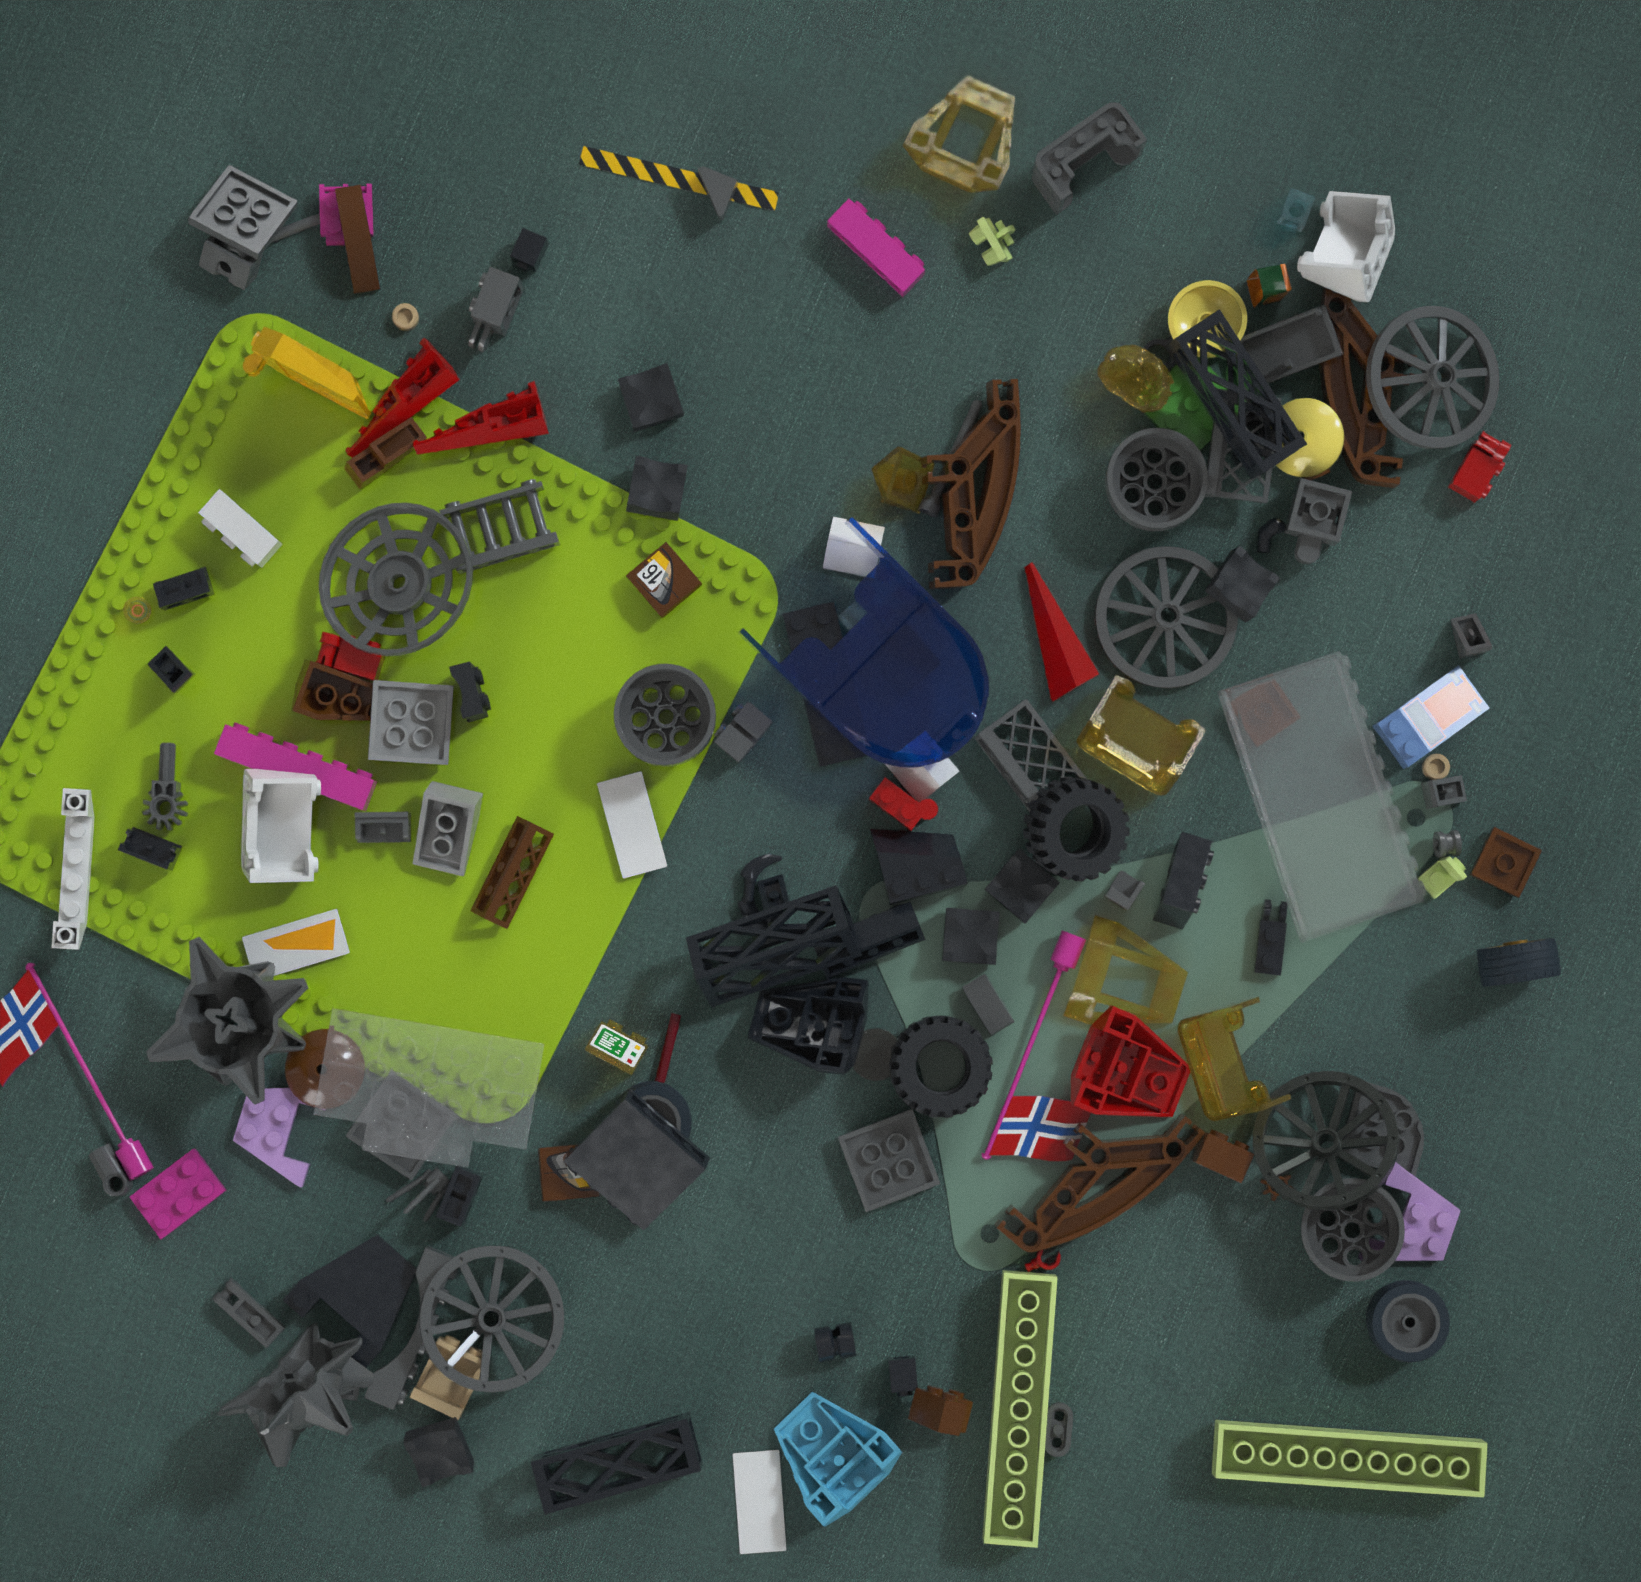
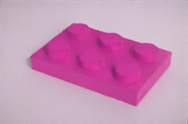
M193 1148L131 1195L130 1199L159 1238L163 1239L227 1190L196 1148Z

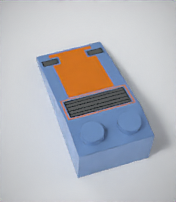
M1458 665L1373 725V728L1404 769L1443 743L1488 710L1489 707Z

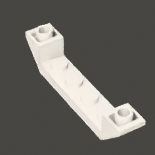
M63 788L61 815L66 816L59 918L58 922L53 921L52 948L79 950L88 917L95 817L91 790Z

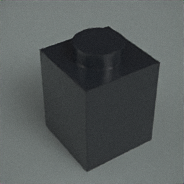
M522 228L510 255L512 262L515 263L514 266L524 272H528L529 269L536 272L549 245L547 238Z
M915 1355L889 1357L891 1392H897L899 1397L913 1395V1391H915L916 1387L918 1388Z

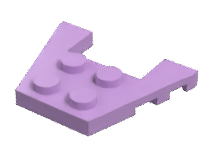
M265 1088V1100L256 1105L246 1096L233 1141L298 1187H303L310 1164L285 1157L284 1153L299 1104H306L301 1102L292 1093L290 1088Z
M1395 1162L1384 1184L1409 1192L1402 1213L1405 1225L1404 1242L1395 1261L1444 1260L1460 1209ZM1370 1237L1369 1245L1372 1249L1381 1250L1384 1247L1385 1242L1383 1240ZM1361 1252L1358 1255L1359 1260L1363 1259Z

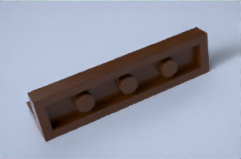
M517 816L470 911L508 929L554 834ZM537 831L544 836L540 844L533 847L532 839ZM529 856L530 864L528 868L521 871L520 863L522 859ZM517 880L518 888L516 892L509 895L508 888L510 884ZM505 904L507 911L503 919L495 918L494 916L498 908Z

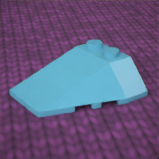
M811 1392L774 1428L786 1460H788L793 1471L794 1479L800 1488L806 1507L824 1527L850 1512L889 1475L902 1454L901 1449L884 1431L814 1392Z

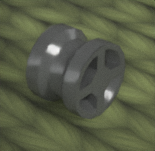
M1451 830L1445 834L1442 831L1434 833L1433 849L1437 858H1443L1447 854L1451 856H1459L1461 854L1462 841L1458 830Z

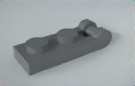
M230 1278L225 1283L226 1287L221 1293L217 1292L212 1299L265 1348H268L286 1327L248 1294L238 1282ZM233 1294L239 1298L234 1305L229 1301Z

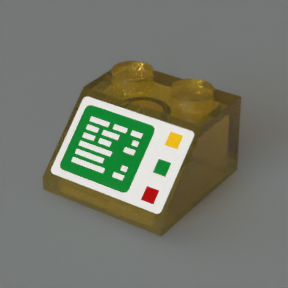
M611 1019L607 1023L601 1021L585 1050L631 1075L635 1074L649 1048V1045L645 1044L647 1038L636 1032H632L630 1036L621 1031L623 1028L621 1024Z

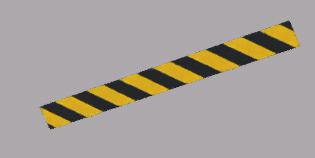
M583 146L579 165L708 195L699 173ZM738 183L732 201L775 211L779 192Z

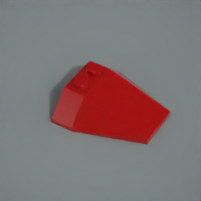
M1111 1005L1089 1028L1071 1073V1105L1096 1115L1173 1117L1192 1067L1136 1015Z

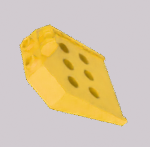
M263 327L261 332L258 331L254 335L251 342L253 354L245 357L243 362V369L249 377L258 376L267 364L293 381L367 420L372 413L368 409L360 385L352 373L283 333Z

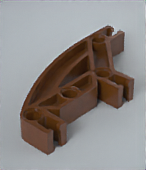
M1323 287L1321 306L1326 305L1343 355L1320 363L1319 372L1324 402L1337 413L1343 425L1344 444L1341 454L1357 482L1396 488L1400 484L1401 477L1389 478L1380 476V466H1390L1395 470L1401 469L1403 458L1375 454L1385 445L1387 428L1380 419L1378 423H1372L1367 417L1368 412H1375L1368 394L1366 369L1371 347L1378 335L1351 302V298L1339 293H1333L1332 290ZM1329 303H1339L1341 312L1335 313L1331 311ZM1349 352L1364 371L1360 409H1358L1352 385ZM1384 352L1382 361L1386 365V371L1381 372V379L1414 375V373L1405 375L1393 372L1394 363H1407ZM1390 386L1382 387L1384 397L1390 408L1392 388ZM1362 463L1371 465L1373 470L1371 475H1366L1361 471L1360 466Z
M997 379L987 382L988 411L950 454L926 455L921 458V468H927V465L930 463H941L943 473L942 476L933 477L932 472H927V475L922 477V484L950 483L948 489L942 494L946 552L955 559L928 563V573H934V570L938 568H948L950 581L940 582L939 577L934 578V581L929 582V589L962 588L974 584L987 565L999 540L1012 502L1019 465L1021 424L1018 379H1010L1006 382ZM1002 384V387H1007V400L1000 401L998 385ZM1001 407L1005 408L1009 413L1007 420L1002 419L999 415ZM987 456L984 483L975 512L973 471ZM953 462L960 464L962 469L960 475H956L952 471ZM957 514L963 516L965 520L963 528L958 527L955 523ZM960 567H964L968 571L966 581L959 577Z
M1182 1113L1163 1135L1099 1140L1082 1124L1078 1123L1073 1131L1076 1134L1078 1132L1082 1134L1083 1132L1091 1140V1143L1084 1151H1080L1072 1145L1075 1142L1073 1138H1066L1063 1144L1084 1162L1070 1164L1034 1207V1222L1029 1220L1011 1204L1005 1213L1012 1216L1015 1214L1023 1222V1225L1018 1228L1016 1233L1005 1227L1006 1222L1004 1220L998 1219L994 1225L1026 1252L1047 1249L1083 1236L1120 1216L1151 1193L1183 1161L1205 1132L1194 1124L1191 1128L1195 1131L1184 1142L1177 1138L1185 1123L1188 1125L1192 1123ZM1170 1142H1177L1178 1151L1174 1155L1166 1153V1147ZM1095 1149H1102L1104 1151V1157L1099 1162H1093L1091 1159V1154ZM1132 1167L1113 1183L1079 1203L1105 1170ZM1061 1190H1068L1070 1192V1198L1067 1202L1060 1203L1057 1201V1195ZM1034 1231L1036 1233L1035 1241L1030 1244L1024 1243V1233Z

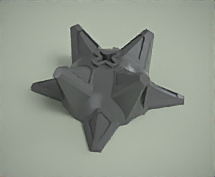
M200 937L189 941L191 983L185 989L184 996L176 1012L175 1023L146 1051L150 1062L191 1060L220 1084L227 1086L233 1080L254 1105L259 1104L265 1100V1057L271 1054L302 1051L305 1048V1040L281 1016L308 989L307 982L304 978L273 980L275 965L269 961L229 967Z
M317 1322L308 1326L287 1355L279 1360L278 1366L267 1377H260L253 1386L222 1406L218 1415L230 1416L247 1413L275 1467L287 1466L291 1458V1451L301 1432L305 1431L306 1427L311 1428L313 1425L348 1436L353 1431V1426L341 1395L360 1387L366 1388L371 1386L374 1379L372 1372L351 1358L362 1345V1338L359 1337L334 1344L324 1338H320Z

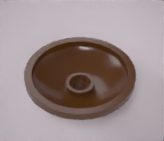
M319 1029L303 1035L302 1038L306 1042L304 1050L288 1052L285 1062V1076L290 1090L301 1102L314 1108L329 1109L345 1104L359 1091L365 1076V1061L359 1046L348 1035L333 1029ZM321 1064L327 1068L326 1073L323 1075L318 1072V1066Z

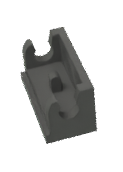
M355 812V839H357V843L411 842V813Z

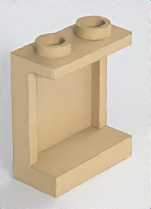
M446 1335L445 1338L440 1336L436 1341V1346L440 1354L447 1361L459 1348L461 1341L450 1335ZM471 1346L453 1368L465 1376L479 1380L482 1351ZM429 1358L410 1398L452 1418L456 1417L459 1420L474 1390L467 1389L449 1380L435 1367Z

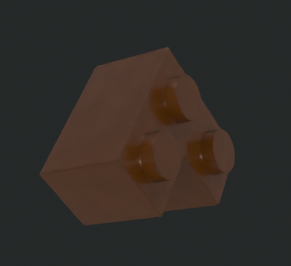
M1213 1129L1210 1130V1133L1205 1132L1198 1141L1190 1160L1242 1183L1254 1157V1154L1248 1151L1250 1146L1235 1140L1234 1144L1227 1142L1229 1136Z
M928 1385L927 1389L916 1387L908 1419L936 1432L959 1436L960 1432L966 1433L973 1401L963 1398V1392L952 1389L944 1392L942 1388Z

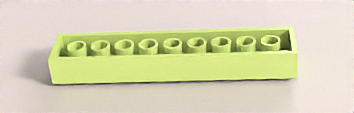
M1002 1270L982 1535L984 1544L1038 1548L1057 1276L1055 1274Z
M1215 1420L1212 1475L1215 1478L1484 1497L1487 1442L1476 1438Z

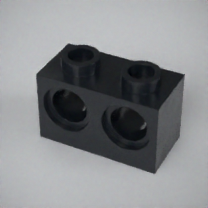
M460 1165L456 1166L436 1217L460 1227L463 1226L484 1175Z

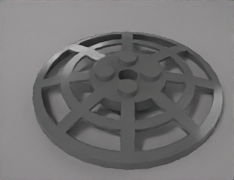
M391 503L375 507L349 522L333 540L323 559L319 576V595L325 617L332 628L346 642L370 654L400 656L423 649L441 638L462 614L472 587L473 566L471 554L459 530L445 516L434 509L413 503ZM413 514L424 516L428 519L422 533L413 530L392 531L387 516ZM378 521L382 535L367 543L357 555L344 548L346 543L359 530L371 522ZM437 523L445 527L454 536L462 551L460 555L449 560L444 549L432 538ZM413 539L418 540V543L413 553L398 551L395 540ZM385 544L387 555L380 558L375 564L365 560L373 550ZM428 546L437 553L442 562L429 569L421 560ZM339 557L352 564L346 582L347 595L331 598V576L334 564ZM465 564L466 583L461 600L456 605L447 601L452 588V570ZM359 569L369 574L368 589L355 593L356 578ZM445 574L444 589L440 598L430 593L431 579ZM399 577H405V584L401 588L395 589V580ZM372 599L380 609L371 621L363 614L358 603ZM423 602L435 607L425 618L415 623L413 611L421 606ZM349 605L355 617L367 627L358 639L351 636L344 629L336 617L333 608ZM441 611L452 615L436 633L418 643L417 631L431 623ZM389 614L403 615L405 627L388 628L381 625ZM377 632L389 636L406 635L408 647L381 649L369 646L367 643Z

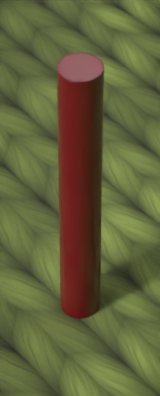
M671 1013L655 1077L657 1082L665 1083L682 1015Z

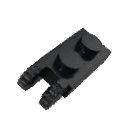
M1264 900L1262 919L1259 920L1254 973L1281 976L1288 902L1281 901L1278 909V922L1269 921L1272 909L1271 900Z

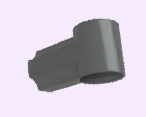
M111 1144L99 1147L88 1155L103 1182L104 1191L108 1195L124 1196L131 1192L133 1180H129ZM117 1177L123 1181V1187L120 1191H116L113 1186V1182Z

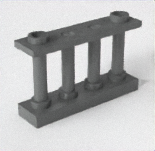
M536 479L527 480L520 483L521 487L463 504H460V501L451 502L444 505L445 509L439 510L440 514L446 518H451L452 524L459 530L466 541L471 554L473 570L560 545L557 533H551L546 527L537 492L545 490L541 481L536 482ZM526 495L537 533H535L536 537L525 540V537L521 535L511 501ZM498 503L502 504L512 539L510 540V545L504 547L496 544L486 507ZM476 510L486 544L485 552L476 555L473 551L471 552L461 514ZM465 564L456 568L459 574L466 573Z

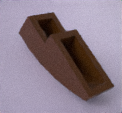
M410 417L370 443L367 449L348 460L344 469L358 488L362 489L414 450L413 441H423L427 437L413 418Z

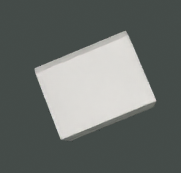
M833 517L823 569L874 579L885 527Z
M926 731L906 745L885 764L912 798L918 802L927 799L959 772Z

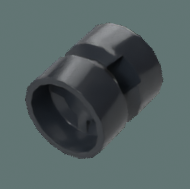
M851 1322L836 1324L834 1329H831L829 1326L814 1328L820 1363L835 1360V1357L838 1355L842 1359L856 1357Z

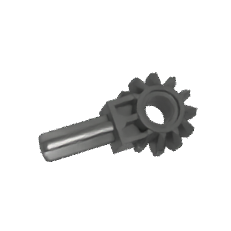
M174 743L160 744L159 781L152 780V788L148 792L152 800H143V804L149 806V809H145L142 813L145 816H150L147 823L149 825L156 823V829L162 830L164 825L167 830H173V822L179 826L182 825V821L178 818L179 815L184 817L188 815L187 812L181 810V808L188 806L187 801H180L184 795L181 792V783L174 781L176 745ZM166 801L170 802V812L162 815L160 813L161 804Z

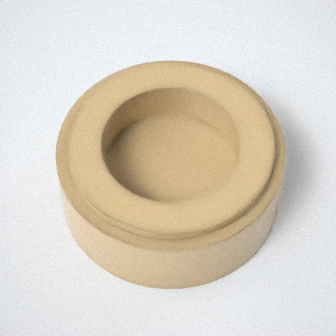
M403 303L396 306L393 310L392 320L398 329L409 331L417 326L419 314L414 306Z
M1432 754L1426 757L1422 764L1423 774L1430 780L1443 779L1450 770L1448 759L1441 754Z

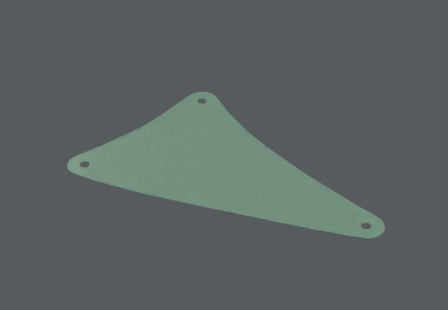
M1409 781L1306 816L1214 842L1210 848L1211 851H1214L1210 866H1205L1204 874L1208 875L1204 889H1199L1197 898L1201 899L1197 914L1192 913L1183 930L1153 921L1154 913L1159 908L1161 890L1165 886L1168 875L1167 871L1173 853L1111 866L1110 871L1106 874L1099 872V877L1093 880L1086 878L1084 881H1074L1055 875L1053 877L1060 882L1059 885L1025 924L984 890L991 881L967 882L966 886L893 905H889L884 882L881 881L874 885L861 902L859 920L862 921L874 914L885 912L893 906L911 902L926 939L876 959L906 1029L913 1022L928 1016L944 1015L954 1017L969 1023L970 1026L977 1029L990 1048L988 1051L993 1061V1065H991V1072L993 1074L992 1079L989 1080L987 1085L988 1090L985 1095L983 1094L980 1097V1102L975 1107L972 1106L967 1109V1112L961 1115H953L950 1118L932 1117L946 1184L953 1241L960 1257L976 1269L996 1271L1012 1264L1027 1253L1000 1230H998L999 1236L995 1242L987 1243L983 1241L980 1235L981 1229L988 1224L994 1225L1000 1219L1006 1222L1005 1227L1016 1233L1018 1228L1023 1225V1222L1015 1214L1012 1216L1005 1213L1011 1204L1029 1220L1034 1222V1207L1070 1164L1084 1162L1076 1154L1069 1161H1046L1018 1155H990L992 1157L985 1160L981 1156V1153H985L1058 968L1053 967L1055 961L1050 960L1062 930L1081 937L1086 942L1075 969L1069 968L1068 972L1062 971L1013 1096H1045L1071 1101V1073L1089 1028L1112 1005L1136 1015L1188 1063L1192 1070L1173 1117L1096 1115L1091 1113L1085 1128L1099 1140L1162 1135L1179 1115L1183 1114L1322 974L1417 874L1434 853V833L1442 831L1445 834L1451 831L1453 824L1451 805L1426 809L1421 783L1424 782ZM1412 809H1420L1425 814V822L1419 827L1411 826L1407 821V814ZM1120 871H1124L1136 880L1145 883L1127 911L1104 897ZM1265 899L1271 900L1272 909L1269 921L1278 922V909L1281 901L1288 902L1281 976L1254 973L1259 920L1262 919ZM946 908L1000 912L996 965L942 961ZM983 974L988 976L999 998L1003 1000L1015 1021L993 1036L982 1022L962 988ZM945 1041L933 1042L924 1047L918 1055L917 1061L922 1072L925 1087L938 1092L948 1091L957 1086L962 1080L965 1073V1060L961 1051L955 1045ZM1084 1133L1077 1147L1080 1151H1084L1091 1143V1140ZM1095 1149L1091 1154L1093 1162H1099L1104 1157L1102 1149ZM1127 1168L1105 1170L1079 1203L1104 1189ZM1061 1190L1057 1195V1201L1060 1203L1067 1202L1070 1198L1068 1190ZM1027 1231L1023 1235V1242L1026 1244H1030L1036 1239L1034 1231Z

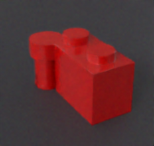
M1482 431L1478 440L1473 442L1448 488L1474 503L1480 498L1485 499L1492 488L1489 482L1493 475L1498 476L1505 466L1503 459L1510 450L1511 444L1504 440L1499 441L1485 433V431Z
M322 631L319 641L321 642V647L315 661L316 663L367 680L379 679L385 656L364 652L346 642L341 636ZM369 641L367 643L369 646L381 648V644Z
M886 777L869 798V801L909 831H912L921 818L931 820L938 813V806L934 800L923 799L918 802Z

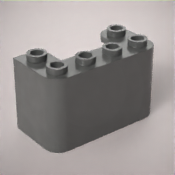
M1116 102L1108 103L1037 154L1032 171V181L1055 214L1058 215L1068 208L1072 202L1073 193L1069 184L1075 176V170L1104 150H1106L1116 164H1130L1142 155L1147 138L1121 104Z

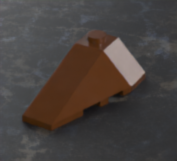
M304 660L296 682L291 711L316 720L370 721L373 683L316 662Z

